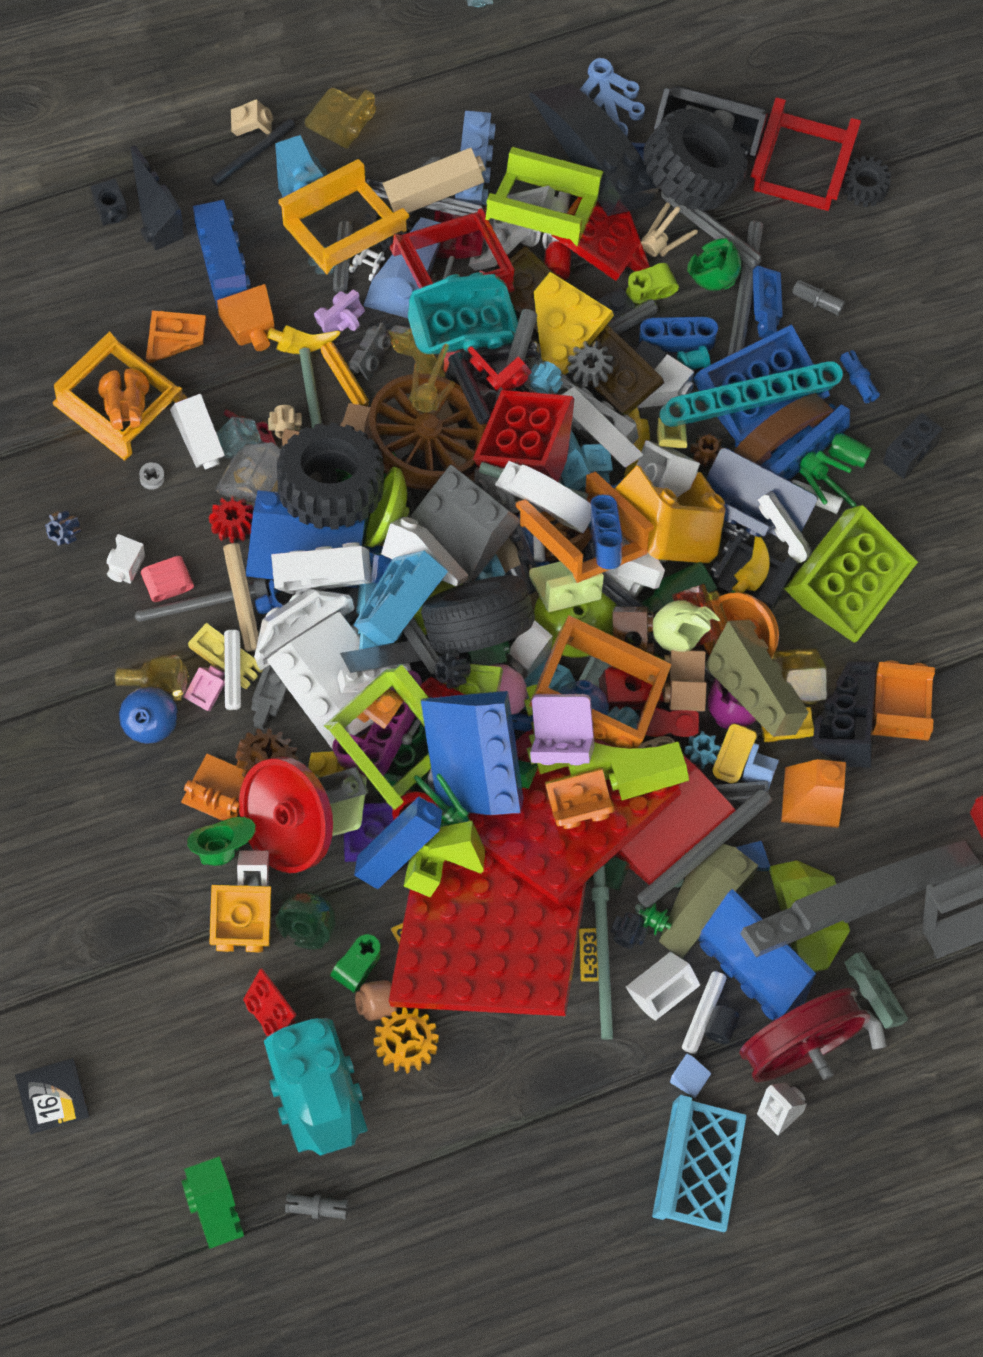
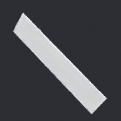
M575 387L562 394L574 397L573 417L624 467H627L643 456Z

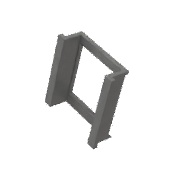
M983 865L937 883L934 887L931 884L927 885L922 932L934 950L936 959L983 941V903L936 922L938 909L943 914L983 898Z

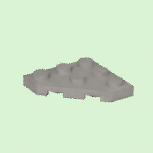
M550 186L511 194L507 198L551 209L555 191ZM494 218L488 220L506 254L510 253L533 230L495 220ZM485 238L481 256L470 258L469 266L474 271L495 267L498 264Z

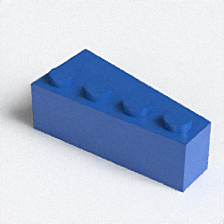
M224 200L193 206L194 221L216 308H218L217 300L251 289L249 276L245 275L244 271L246 269L243 253L239 254L238 247H240L237 231L233 232L231 226L234 225L232 210L226 209Z

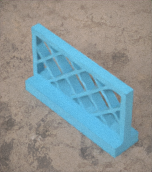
M680 1095L672 1105L652 1217L661 1220L668 1218L725 1232L727 1231L746 1115L691 1101V1097ZM693 1110L703 1112L710 1121V1124L698 1130L692 1121ZM725 1118L737 1121L736 1132L728 1138L718 1122ZM713 1126L722 1142L710 1148L701 1133ZM690 1129L694 1133L691 1136H689ZM696 1137L705 1152L693 1159L687 1150L688 1141ZM734 1138V1143L732 1145L730 1140ZM725 1144L731 1153V1161L722 1166L713 1151ZM708 1155L717 1170L705 1177L696 1162ZM686 1158L688 1163L684 1165V1160ZM689 1166L693 1168L700 1179L699 1182L690 1188L687 1187L682 1179V1171ZM729 1167V1172L727 1174L725 1169ZM720 1173L726 1182V1190L717 1196L708 1180ZM701 1184L704 1185L712 1198L702 1206L699 1205L691 1193L693 1189ZM681 1187L683 1192L679 1194V1188ZM684 1195L687 1196L695 1208L688 1215L675 1212L677 1200ZM724 1196V1201L722 1203L720 1198ZM713 1202L721 1211L720 1223L710 1221L703 1211L704 1208ZM696 1213H698V1215L700 1216V1218H699V1217H695V1216H693V1215H695Z

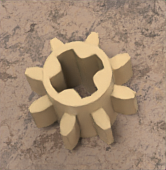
M290 405L277 406L274 412H270V418H268L269 430H275V435L279 438L283 437L285 429L300 431V426L302 425L301 413H295L294 407Z

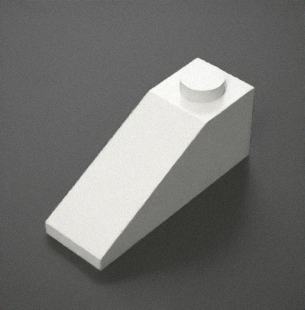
M403 517L390 523L382 555L393 559L425 550L448 571L442 579L443 581L458 586L467 580L468 574L426 528L418 525L416 520Z
M786 1082L772 1084L766 1089L757 1115L779 1135L804 1112L807 1103L805 1102L804 1095L796 1087L791 1088Z

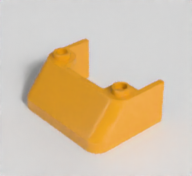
M637 465L615 488L621 496L654 525V529L649 532L647 550L654 558L659 560L710 563L718 555L725 516V502L714 492L701 472L697 473L691 488L678 497L669 488L655 487L640 465Z

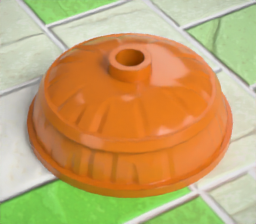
M741 592L722 595L711 603L708 608L716 614L720 621L711 618V629L702 636L709 656L728 621L752 620L756 627L754 630L759 639H764L769 647L766 651L772 659L778 645L779 630L776 619L766 604L749 594Z

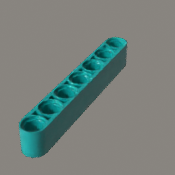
M824 362L671 398L661 408L660 419L665 425L675 427L796 399L814 393L826 392L841 381L843 372L837 363ZM823 371L828 372L831 375V382L826 381L824 379L822 374ZM797 377H801L806 381V388L798 384ZM772 383H776L781 387V394L773 390ZM746 390H753L756 394V399L749 398ZM721 395L728 396L731 400V405H725L721 400ZM695 401L704 403L706 410H698L695 406ZM669 407H676L680 412V417L671 415Z

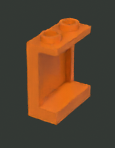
M893 660L879 662L875 682L873 735L929 740L933 731L931 707L932 683L935 675L934 667H928L922 663H915L913 665L900 664Z

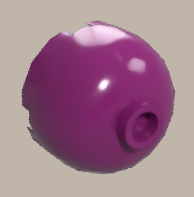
M715 679L708 693V709L716 719V723L726 729H729L732 724L744 727L753 724L756 719Z

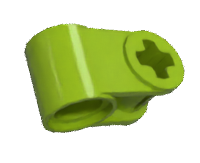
M659 263L653 267L632 273L629 276V286L626 289V294L638 306L649 299L654 301L672 296L678 291L679 285L668 264Z

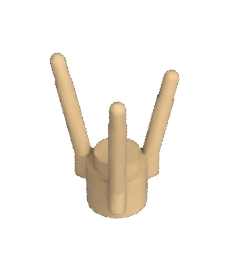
M667 202L648 233L641 239L643 250L650 256L656 257L660 254L664 257L670 250L698 233V230L694 229L667 245L668 237L663 231L680 211V207H675L658 228L670 207V204Z

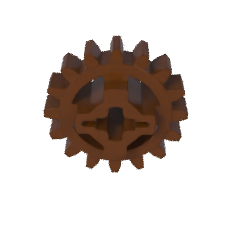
M268 728L266 734H263L260 729H256L255 735L248 732L245 740H240L235 758L238 759L236 766L237 768H244L242 776L245 777L253 766L270 758L282 756L298 761L299 757L295 756L297 747H289L292 740L290 738L281 739L282 732L272 735V730Z

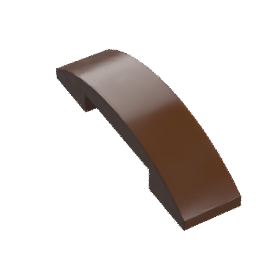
M816 393L804 396L767 418L736 447L734 452L761 465L771 458V451L806 426L815 427L834 410Z

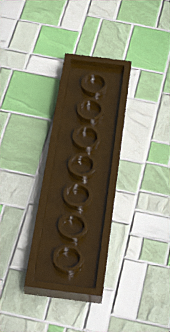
M525 246L510 259L515 271L512 282L514 291L509 292V296L515 312L519 316H521L523 309H529L536 313L534 291L550 272L553 273ZM536 319L535 326H534V329H533V330L539 335V333H538L537 319ZM608 325L604 327L589 347H593V343L597 341L599 342L598 350L605 346L608 348L606 355L613 356V362L610 363L613 366V372L606 373L608 376L607 382L598 379V387H594L592 381L588 383L621 416L629 415L665 383L663 377ZM593 360L587 361L589 368L595 367Z

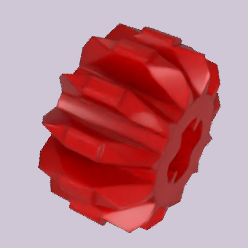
M233 495L228 502L221 498L220 505H213L212 514L209 516L212 532L219 534L221 541L229 537L231 543H234L235 538H239L244 542L246 539L245 534H251L253 506L247 505L244 498L236 502V498Z

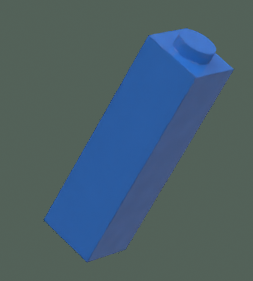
M418 796L357 856L354 876L379 889L440 831L442 810L435 804Z

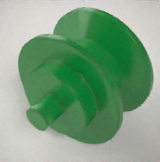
M656 903L653 904L652 908L648 907L646 911L640 909L638 913L643 916L642 918L645 921L643 927L647 928L650 926L654 928L655 936L658 931L663 932L664 928L670 929L672 926L671 923H668L670 917L667 916L668 909L661 913L656 910Z

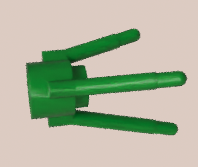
M822 451L808 453L800 463V473L807 479L824 505L828 503L814 478L817 480L823 479L848 504L856 507L857 504L826 475L829 470L827 463L848 473L851 472V468L826 456Z
M440 773L436 777L455 808L452 805L447 806L418 775L414 776V780L443 810L440 827L470 821L467 817L469 813L462 807Z

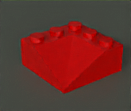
M501 390L473 457L474 462L479 468L482 462L505 468L508 461H511L520 466L522 464L558 482L567 461L574 397Z

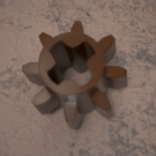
M711 433L703 437L697 435L696 444H691L690 449L691 453H695L693 460L703 465V468L714 464L720 450L723 449L720 448L722 439H716Z

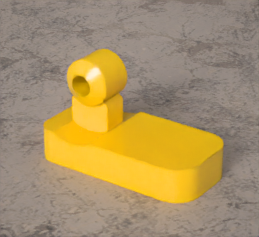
M732 724L729 727L713 767V774L716 778L728 783H736L741 778L757 738V733L754 730L738 724Z

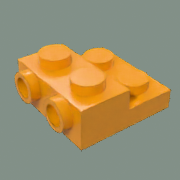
M212 885L209 944L216 945V951L234 952V946H246V952H263V947H270L271 887Z

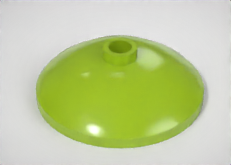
M392 467L384 479L382 500L378 502L376 510L370 513L365 534V545L373 548L385 541L390 523L408 516L409 508L406 507L407 487L401 469L397 467Z
M602 593L600 600L548 612L539 596L534 609V620L553 636L552 650L558 633L568 615L613 636V610L617 605ZM579 607L583 610V614L576 615L573 609ZM566 644L562 653L563 656L571 658L591 656Z

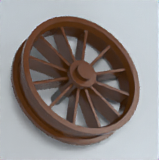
M410 374L390 381L379 390L367 415L364 433L368 435V439H373L378 445V449L383 456L384 473L386 475L392 467H397L401 469L404 475L406 486L430 491L445 472L433 471L431 448L446 469L452 465L469 477L477 468L473 457L487 423L480 425L477 422L463 390L458 384L440 376ZM405 394H419L421 414H419ZM426 395L442 399L435 414L428 413ZM395 398L406 414L385 403ZM446 402L459 410V412L442 420L438 417ZM377 413L398 424L377 423ZM467 419L472 429L450 428L449 426ZM379 435L405 437L384 445ZM453 439L474 440L475 449L472 450ZM412 443L414 445V449L406 462L401 461L392 454V452ZM446 449L467 461L457 466ZM425 453L426 470L409 465L412 459L418 460Z

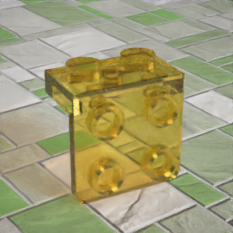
M330 88L305 119V126L347 149L352 141L358 137L368 120L375 114L374 94L365 90L360 98L356 100L336 88Z

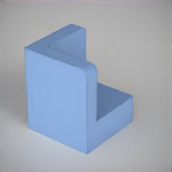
M754 743L742 780L746 782L767 781L769 789L779 760L757 753L759 745Z

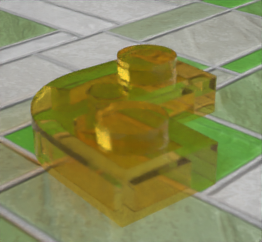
M396 325L388 331L392 338L391 344L393 348L400 354L413 356L417 364L415 368L418 374L445 376L434 354H425L417 348L410 328Z

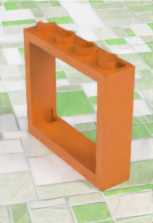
M568 615L558 633L532 699L537 694H561L548 687L566 644L652 685L636 729L592 709L595 739L618 748H638L644 739L672 664Z

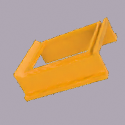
M359 159L279 199V204L282 207L283 225L326 274L329 273L333 266L394 235V233L407 231L406 219L409 218V214L404 208L394 213L365 182L364 164ZM358 191L382 219L324 248L300 220Z
M109 331L54 384L56 399L53 401V405L125 461L132 455L130 442L172 401L177 403L188 398L183 394L181 387L174 385L121 344ZM110 353L128 367L142 372L147 377L148 382L162 392L142 413L140 426L131 428L130 424L123 432L115 430L107 419L71 392Z

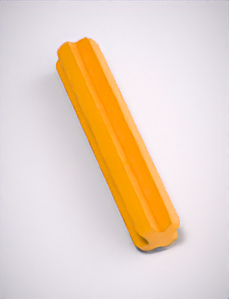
M328 342L321 346V353L352 404L368 407L369 399L334 343Z

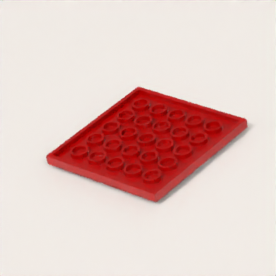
M533 729L525 732L515 741L517 756L520 761L530 762L527 748L532 747L529 735L534 734ZM594 738L595 743L614 747L604 741ZM566 766L540 774L539 769H537L529 789L522 788L524 800L520 813L487 815L468 812L467 817L473 822L485 852L560 905L681 795L680 787L673 785L622 800L619 790L613 791L610 780L607 779L605 781L609 797L615 810L609 813L610 817L600 821H592V818L580 821L581 824L579 826L564 829L563 826H557L545 782L571 776L569 767Z
M485 852L484 870L482 873L445 860L443 862L441 882L431 897L411 889L409 891L389 996L390 1006L566 1016L586 882L563 903L558 905L487 852Z

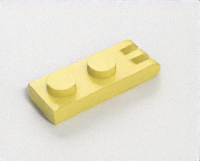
M206 623L188 642L189 648L210 664L225 672L224 635ZM240 648L241 686L247 689L251 684L244 678V675L254 681L258 675L251 668H254L259 673H262L263 670L260 671L255 658Z

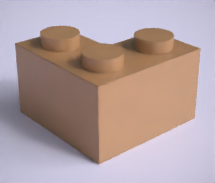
M692 649L688 652L671 650L669 655H664V661L672 664L668 673V683H664L662 689L663 700L667 703L670 710L705 711L706 682L704 680L706 652L704 649Z

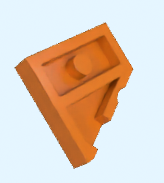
M152 310L146 354L147 363H153L203 345L206 315Z

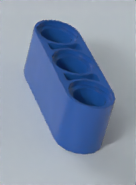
M709 317L648 318L641 324L639 345L644 340L649 344L659 346L664 352H690L698 350L699 346L704 345L707 351H709L715 345L718 326ZM647 334H654L656 336L652 337L648 336Z
M597 495L591 500V531L596 562L601 568L615 569L622 563V533L617 502L612 496Z

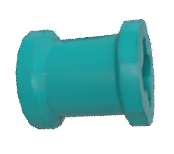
M704 345L699 346L698 350L686 353L679 351L677 353V361L691 370L710 366V357Z

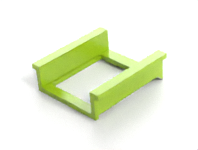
M512 147L509 152L507 172L496 195L490 193L488 196L485 220L494 218L495 220L571 239L578 246L598 200L603 171ZM515 180L542 187L550 186L553 190L583 198L575 216L507 197Z
M402 664L397 668L385 669L323 725L332 733L385 798L387 803L395 810L404 802L400 796L416 783L414 776L418 775L421 778L431 769L429 754L391 787L344 728L391 686L424 725L421 699L429 697Z

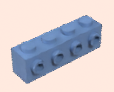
M465 111L461 151L472 148L475 157H481L486 170L481 172L484 183L457 193L455 199L487 205L488 189H484V184L490 182L491 167L486 166L487 161H492L493 146L489 145V139L494 140L495 124H491V113Z

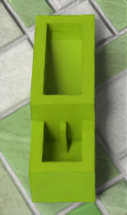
M428 841L409 859L404 887L431 897L441 882L445 859L428 853Z

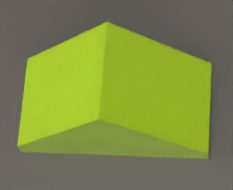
M472 821L440 827V831L429 840L428 853L478 873L483 872L485 848Z

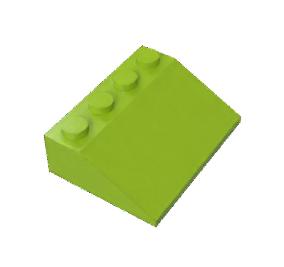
M861 505L845 510L784 589L805 610L852 642H857L918 562Z

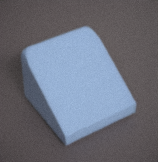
M687 1053L672 1075L670 1083L696 1098L711 1073Z

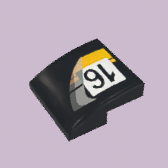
M74 1058L15 1074L30 1135L89 1118Z

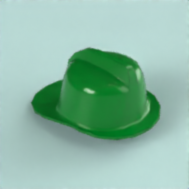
M230 818L195 830L188 837L187 846L192 852L199 855L203 865H224L234 858L240 846L252 839L256 832V827L249 818Z

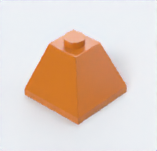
M816 759L785 767L781 822L838 828L844 794L846 762Z

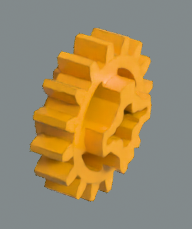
M403 1008L400 1015L396 1011L392 1012L390 1020L383 1016L381 1023L384 1027L376 1026L375 1033L380 1037L374 1038V1046L379 1047L376 1050L377 1056H385L383 1064L387 1066L391 1062L394 1063L395 1072L400 1069V1066H403L406 1073H410V1066H415L420 1071L422 1061L430 1064L431 1056L429 1053H437V1046L434 1044L438 1042L439 1037L437 1034H432L436 1031L435 1023L427 1025L429 1016L426 1014L422 1018L418 1017V1009H415L412 1014H408L407 1008ZM417 1027L424 1032L426 1039L418 1034ZM406 1036L411 1037V1040H408L406 1044L401 1043V1040H405ZM386 1041H388L390 1045L394 1046L396 1050L395 1054L390 1051Z

